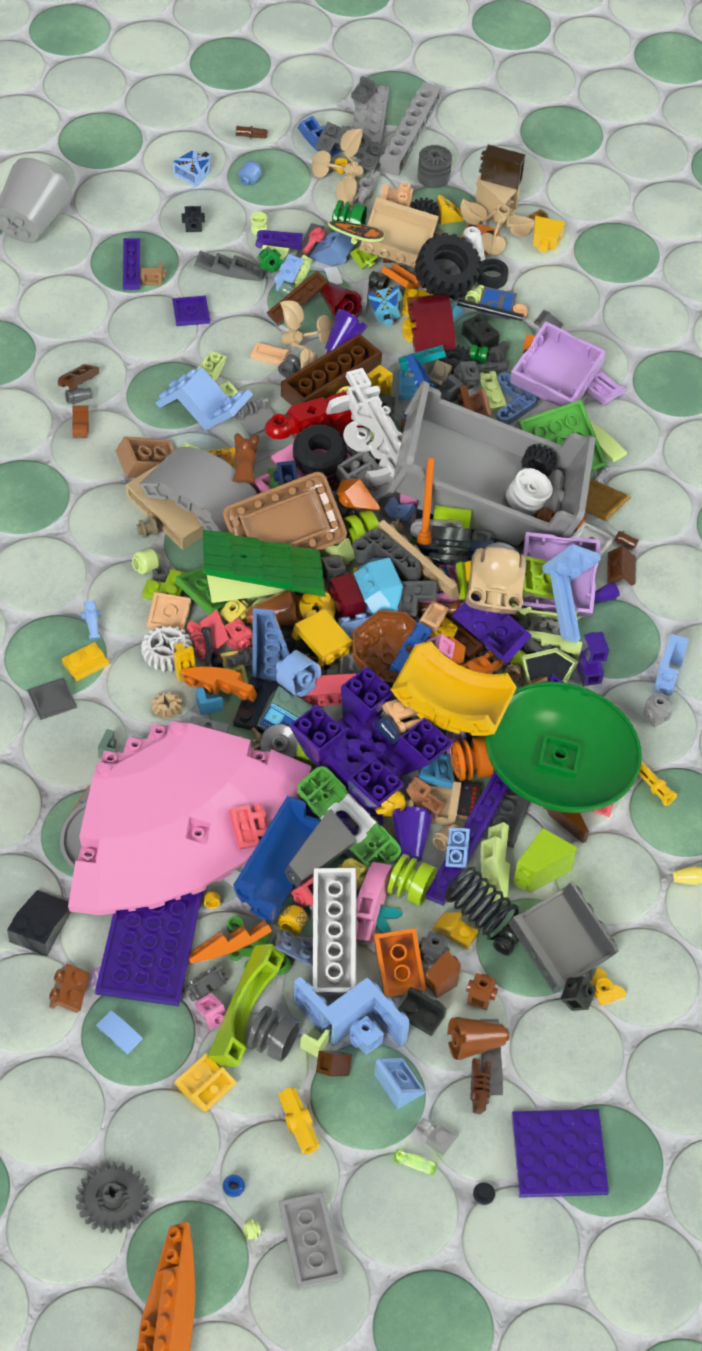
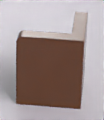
M321 1050L318 1052L316 1072L327 1076H349L352 1054L337 1050Z

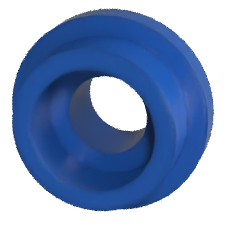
M230 1175L223 1181V1191L229 1197H238L245 1190V1182L238 1175ZM235 1184L238 1188L233 1190L230 1186Z

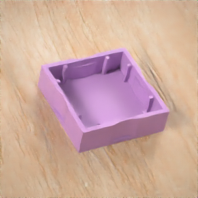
M545 321L534 337L530 348L522 355L511 371L510 383L543 400L564 406L581 399L605 363L606 351L585 340L575 338L567 331Z
M526 532L523 555L549 561L571 544L599 553L601 540L577 537L561 538L550 534ZM598 563L570 582L575 611H578L576 616L592 617ZM535 596L523 598L521 608L531 607V610L557 613L555 600Z

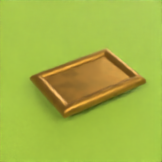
M590 478L585 512L607 521L631 497Z

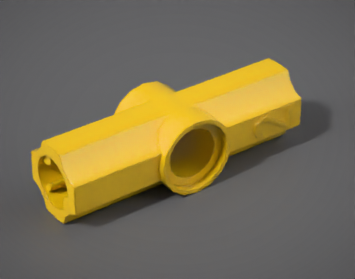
M286 1088L278 1094V1098L285 1112L288 1129L291 1134H294L301 1153L311 1154L320 1148L319 1141L312 1128L311 1116L308 1109L303 1107L296 1088Z

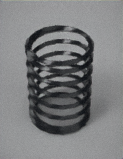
M474 866L461 871L449 884L444 894L445 901L448 903L454 902V909L462 908V916L469 914L468 922L476 921V929L483 927L482 935H487L488 940L500 937V932L492 937L490 935L502 923L508 912L515 909L512 918L519 913V906L511 904L510 898L504 897L502 891H496L494 884L489 885V879L482 878V873L476 872V867ZM470 870H473V872H471L470 874L466 875L458 881V879L461 878L465 873H467ZM478 875L479 879L473 882L475 876ZM470 878L467 884L457 894L452 896L455 890ZM482 881H485L486 885L479 889ZM476 885L469 897L458 905L461 898ZM493 888V892L486 895L488 889ZM483 892L478 901L469 910L464 912L470 902ZM496 894H499L500 899L493 902ZM490 898L489 902H488V903L486 904V906L481 910V912H480L479 914H477L474 918H472V916H473V914L476 912V910H477L486 900H488V899ZM503 901H507L508 904L500 909ZM496 906L492 914L479 925L482 918Z

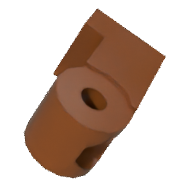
M72 405L73 438H88L89 406Z

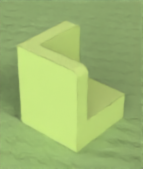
M311 1028L307 1035L303 1034L301 1036L300 1048L318 1058V1052L324 1050L330 1042V1030L326 1029L322 1034Z

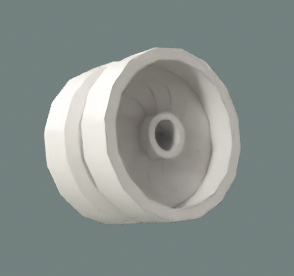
M525 468L519 471L507 488L506 499L512 509L533 516L536 511L542 509L550 498L553 487L546 475L538 470Z

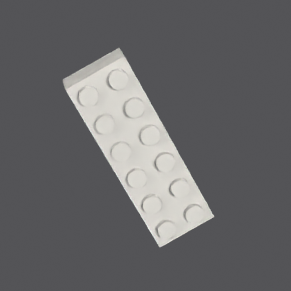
M314 868L313 988L319 997L340 998L356 986V868Z

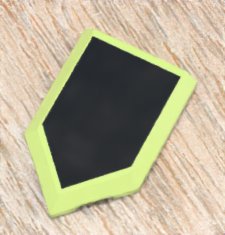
M558 648L520 656L526 682L540 676L547 677L549 681V676L554 674L560 680L567 683L579 663Z

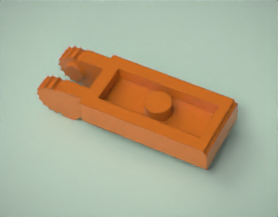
M490 651L484 656H480L461 666L475 672L492 674L503 665L504 661L497 659L491 664L490 661L495 657V653Z

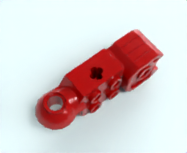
M347 391L331 395L326 399L321 397L293 405L285 415H273L265 424V433L277 440L285 439L292 435L295 440L297 434L311 425H327L335 428L343 435L345 427L354 421L351 418V410L327 414L326 410L330 400L347 395ZM358 425L357 428H364V426Z

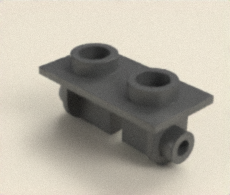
M214 965L204 972L205 977L200 980L198 977H195L187 983L188 987L183 991L189 990L191 992L189 994L191 1001H197L209 994L210 992L206 987L208 984L212 991L226 984L228 977L224 972L222 974L220 972L223 965L218 969Z

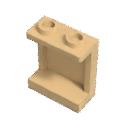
M453 782L452 789L429 785L432 787L429 793L445 803L436 819L432 818L431 823L446 826L455 824L461 783ZM410 798V800L406 799V807L418 806L412 800V798Z

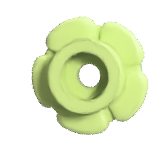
M250 1218V1221L243 1222L246 1240L253 1239L256 1241L257 1236L261 1234L258 1221L254 1222Z

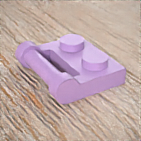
M600 369L586 392L603 405H606L617 396H622L626 388L623 385L617 384Z

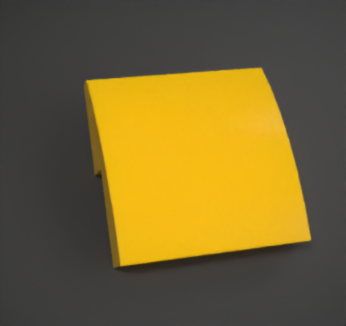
M207 1053L174 1082L176 1087L205 1113L237 1084L223 1067L220 1069L213 1060L207 1057Z

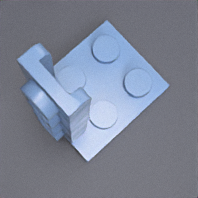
M571 544L545 563L542 569L544 573L550 574L561 639L577 643L580 640L570 582L598 563L601 557L599 553Z

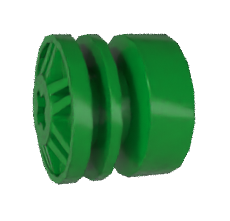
M338 200L333 211L332 221L365 225L367 205L355 203L351 210L349 201L344 206V201Z

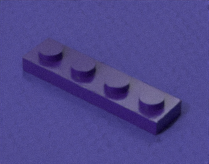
M123 238V290H140V238Z

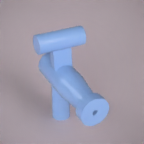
M95 601L84 602L85 612H81V617L87 621L90 632L89 640L100 639V634H98V617H101L100 610H96Z

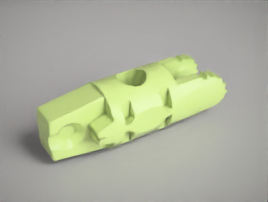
M304 254L301 257L304 259L303 264L292 283L295 287L305 281L310 269L312 259Z

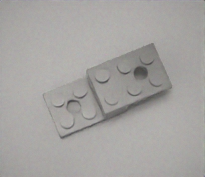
M346 444L347 454L351 457L337 466L334 477L339 482L347 479H360L377 503L392 495L393 493L388 492V487L392 480L376 487L366 486V472L379 470V465L368 452L355 454Z

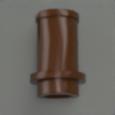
M618 531L614 541L617 544L621 543L634 550L639 539L625 534V531Z

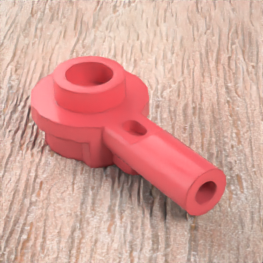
M318 227L310 233L309 242L302 250L304 254H308L316 242H321L325 238L326 232L324 229Z

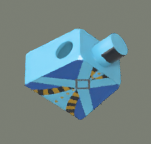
M399 286L368 293L374 314L379 323L383 322L384 325L390 326L393 324V319L401 317L403 296Z

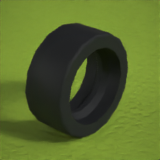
M498 259L483 260L477 282L480 285L494 289L503 287L508 279L507 265ZM496 271L501 275L490 277L485 275L484 272Z

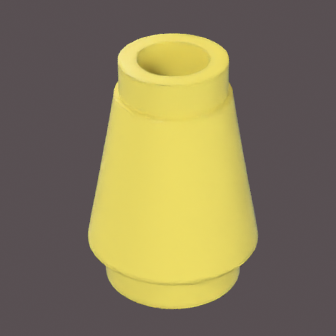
M694 865L673 871L674 883L691 885L702 883V867Z

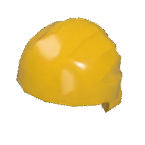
M398 790L383 802L381 807L376 808L375 811L377 814H383V817L388 818L392 817V812L395 809L400 808V811H404L406 807L404 795Z

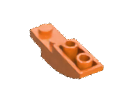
M192 667L182 669L181 671L185 684L190 687H203L205 693L209 694L211 692L218 695L220 690L227 694H235L242 700L253 702L257 697L254 686L245 683L239 672L218 667Z

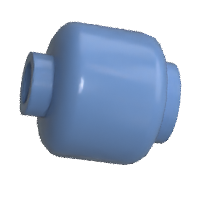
M246 161L238 172L240 181L244 185L256 184L262 175L261 166L255 161Z

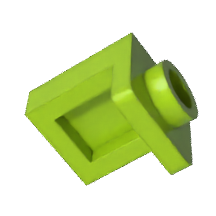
M360 246L350 252V255L360 269L364 267L370 268L376 264L374 260L379 257L377 254L372 256L370 253L360 251Z

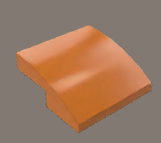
M394 263L392 268L384 266L381 270L382 273L405 288L415 289L421 287L420 281H417L415 274L402 265Z

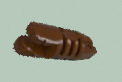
M473 1058L470 1100H472L473 1113L480 1115L486 1111V1105L490 1099L491 1062L485 1061L483 1071L480 1072V1059Z

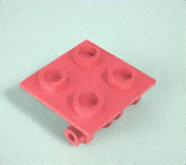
M215 610L198 624L194 623V621L187 623V630L200 661L205 659L206 653L204 636L201 631L202 627L209 626L211 628V637L215 649H218L230 640L218 610Z

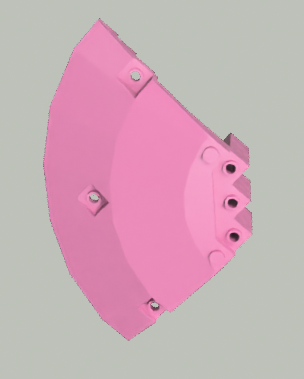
M171 721L169 726L152 724L148 740L128 737L123 753L103 751L101 761L97 762L92 778L79 836L82 847L78 860L75 861L68 905L69 911L105 915L128 909L129 912L136 911V908L141 907L154 909L165 905L164 902L171 899L179 900L181 899L180 896L191 893L193 895L206 890V886L214 881L219 882L231 875V871L240 866L244 867L256 848L251 847L238 850L229 810L250 805L251 812L253 813L255 812L254 805L261 803L263 811H266L267 817L265 819L267 827H269L287 796L303 801L297 793V787L300 781L312 772L311 766L272 749L270 752L252 750L251 740L191 723ZM254 820L256 830H260L258 821Z

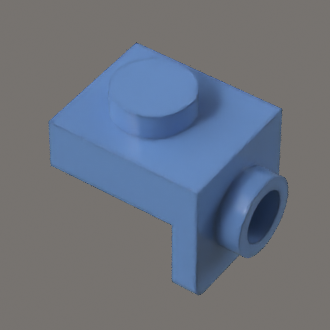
M391 497L384 510L391 522L396 521V519L406 522L411 519L416 511V507L414 504H399L395 497Z

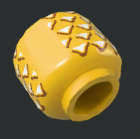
M296 905L286 907L278 918L279 928L283 931H290L294 936L300 934L308 923L307 913L303 908Z

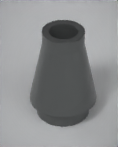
M502 341L500 344L490 348L488 352L489 360L491 362L502 361L509 349V344L506 341Z
M90 388L65 390L66 402L74 405L91 399L92 391Z

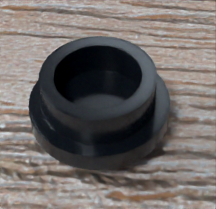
M488 1183L477 1184L473 1190L474 1200L481 1205L492 1203L495 1198V1189Z

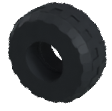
M311 425L298 433L294 440L293 458L295 464L300 471L307 475L321 472L325 477L331 476L336 473L337 466L346 460V442L343 435L333 427ZM324 449L327 450V452L315 453L313 452V450Z

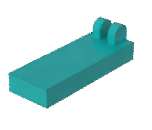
M443 345L413 353L414 357L421 364L446 357ZM409 355L398 358L404 374L409 372L407 367L409 363L406 358Z

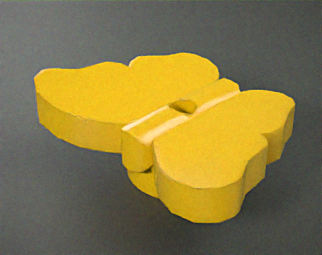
M598 968L590 983L596 988L594 995L598 998L597 1000L600 1005L611 1004L612 1001L625 998L626 991L622 987L613 985L603 969Z

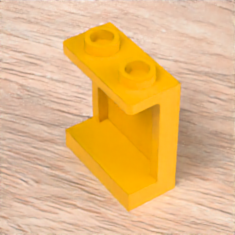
M325 609L296 623L291 635L296 641L301 638L318 656L317 664L320 667L331 664L339 657H345L350 652L352 639Z

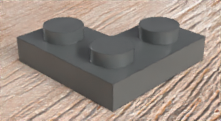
M401 581L403 589L398 604V611L406 612L413 619H417L418 601H437L438 583L437 581Z

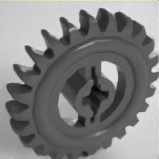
M113 1161L112 1167L109 1169L104 1162L103 1171L95 1166V1175L88 1171L87 1176L89 1180L81 1178V1183L84 1187H77V1191L80 1194H77L75 1199L80 1203L76 1204V1208L82 1210L79 1213L81 1218L86 1217L85 1224L93 1222V1230L100 1226L101 1233H104L107 1228L110 1234H113L115 1228L121 1233L123 1226L131 1229V1222L134 1224L139 1223L137 1216H145L142 1210L148 1209L146 1201L150 1199V1195L146 1193L149 1191V1187L144 1186L146 1183L145 1178L138 1180L140 1178V1171L133 1174V1166H130L125 1171L124 1162L117 1169L116 1163ZM119 1185L123 1186L126 1190L122 1191ZM103 1188L102 1196L97 1197L98 1192ZM129 1199L125 1208L116 1213H108L99 1208L105 1206L109 1210H116L121 1207L124 1200Z

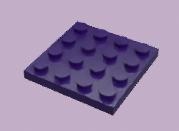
M599 1109L512 1111L519 1198L608 1195L609 1189Z

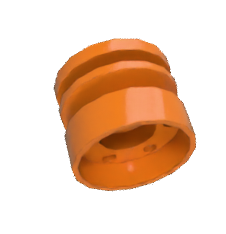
M485 736L472 738L470 746L466 739H462L460 743L458 740L452 741L454 744L450 747V760L458 782L464 781L465 777L467 780H472L474 772L479 779L492 777L494 769L486 752Z

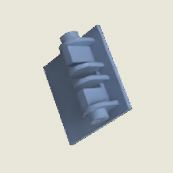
M278 928L276 938L274 937L271 942L275 949L312 967V943L295 937L290 931H283Z

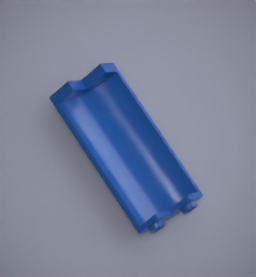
M286 797L233 884L239 900L242 903L246 902L251 907L250 911L256 916L272 924L295 886L294 883L289 882L284 871L321 821L318 818L306 815V803L300 799Z

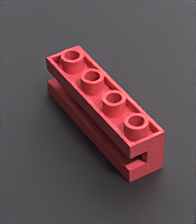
M356 674L321 675L320 679H316V687L313 691L304 697L296 696L312 706L316 704L318 706L342 705L341 686Z

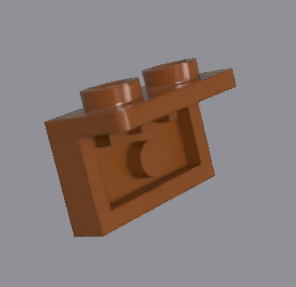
M68 963L61 969H58L54 975V988L49 994V1007L53 1009L59 1005L78 1013L82 1007L90 973Z

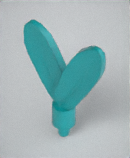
M380 907L376 923L378 930L381 933L391 932V928L385 919L400 918L403 915L402 911L397 908Z

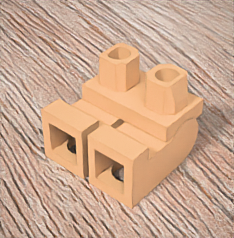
M401 182L400 186H397V190L390 189L389 185L383 184L380 198L410 207L413 188H410V183Z

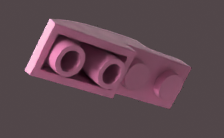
M373 862L365 876L357 898L356 941L372 943L380 906H384L389 878L393 869L392 865Z

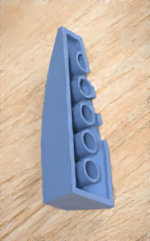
M253 608V677L278 683L276 679V665L290 654L274 611Z

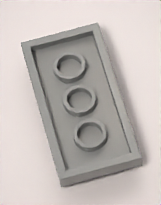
M323 1192L279 1201L280 1213L298 1290L343 1281V1274Z

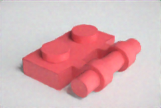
M261 803L254 805L255 812L253 813L251 812L250 805L229 810L238 850L256 847L259 843L258 838H262L268 828L265 819L267 817L266 811H263ZM254 820L258 821L260 830H256Z

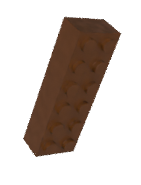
M357 334L282 380L281 397L292 406L321 397L329 398L331 395L336 394L338 389L351 386L346 378L347 372L363 368L367 375L377 366L381 365L382 352L362 335Z

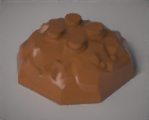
M378 610L357 627L352 633L353 659L360 670H363L366 666L369 667L392 688L399 672H392L389 669L390 665L396 659L400 648L407 637L411 635L417 622L406 612ZM406 646V650L411 653L413 647Z

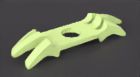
M512 603L511 607H517V605ZM531 607L520 608L517 613L513 614L514 616L525 615L558 620L557 613L531 610Z

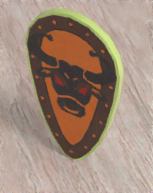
M341 221L328 222V226L352 237V244H356L359 240L378 242L385 238L384 232L375 227Z

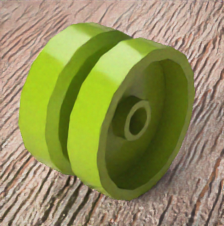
M371 510L360 512L358 517L353 514L343 519L347 530L346 538H349L352 548L353 542L369 530L379 529V522Z

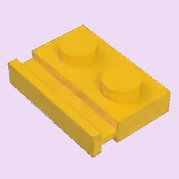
M95 642L62 658L63 665L76 682L109 666V660L105 658L104 653Z

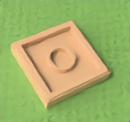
M154 592L146 625L147 628L155 629L156 626L160 629L162 625L166 628L171 624L172 628L178 626L180 631L185 630L192 601L191 598Z

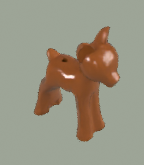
M239 433L234 435L236 473L233 477V482H244L251 486L252 483H255L253 470L259 441L257 434L252 435L250 439H243Z

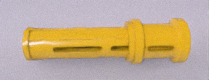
M641 760L640 777L651 787V793L657 795L662 800L664 806L670 805L676 799L677 793L671 791L666 786V782L659 779Z

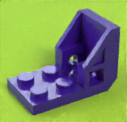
M471 595L473 601H480L478 595ZM466 599L452 614L457 621L506 664L532 636L510 615L471 608L467 605Z

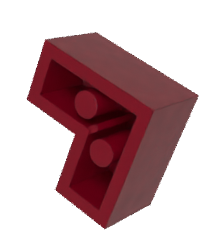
M351 573L330 579L328 593L335 600L336 613L334 616L336 622H339V618L350 617L351 619L355 618V614L365 613V600Z

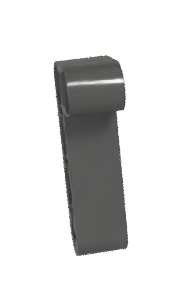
M371 529L353 542L356 562L363 564L376 556L378 558H391L397 573L407 581H419L421 579L420 561L382 530Z

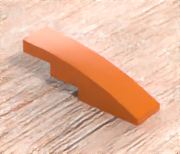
M263 920L249 931H247L244 925L228 936H225L220 931L191 951L188 959L191 963L235 952L254 943L272 932L267 921Z

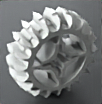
M170 624L169 627L165 628L162 625L160 629L155 626L154 631L149 630L148 635L144 636V641L141 644V653L145 662H148L149 667L154 666L156 671L161 668L163 673L166 669L172 672L173 668H175L173 653L176 652L174 645L181 642L186 648L188 646L193 647V643L190 640L189 634H186L185 630L180 631L178 626L172 628Z

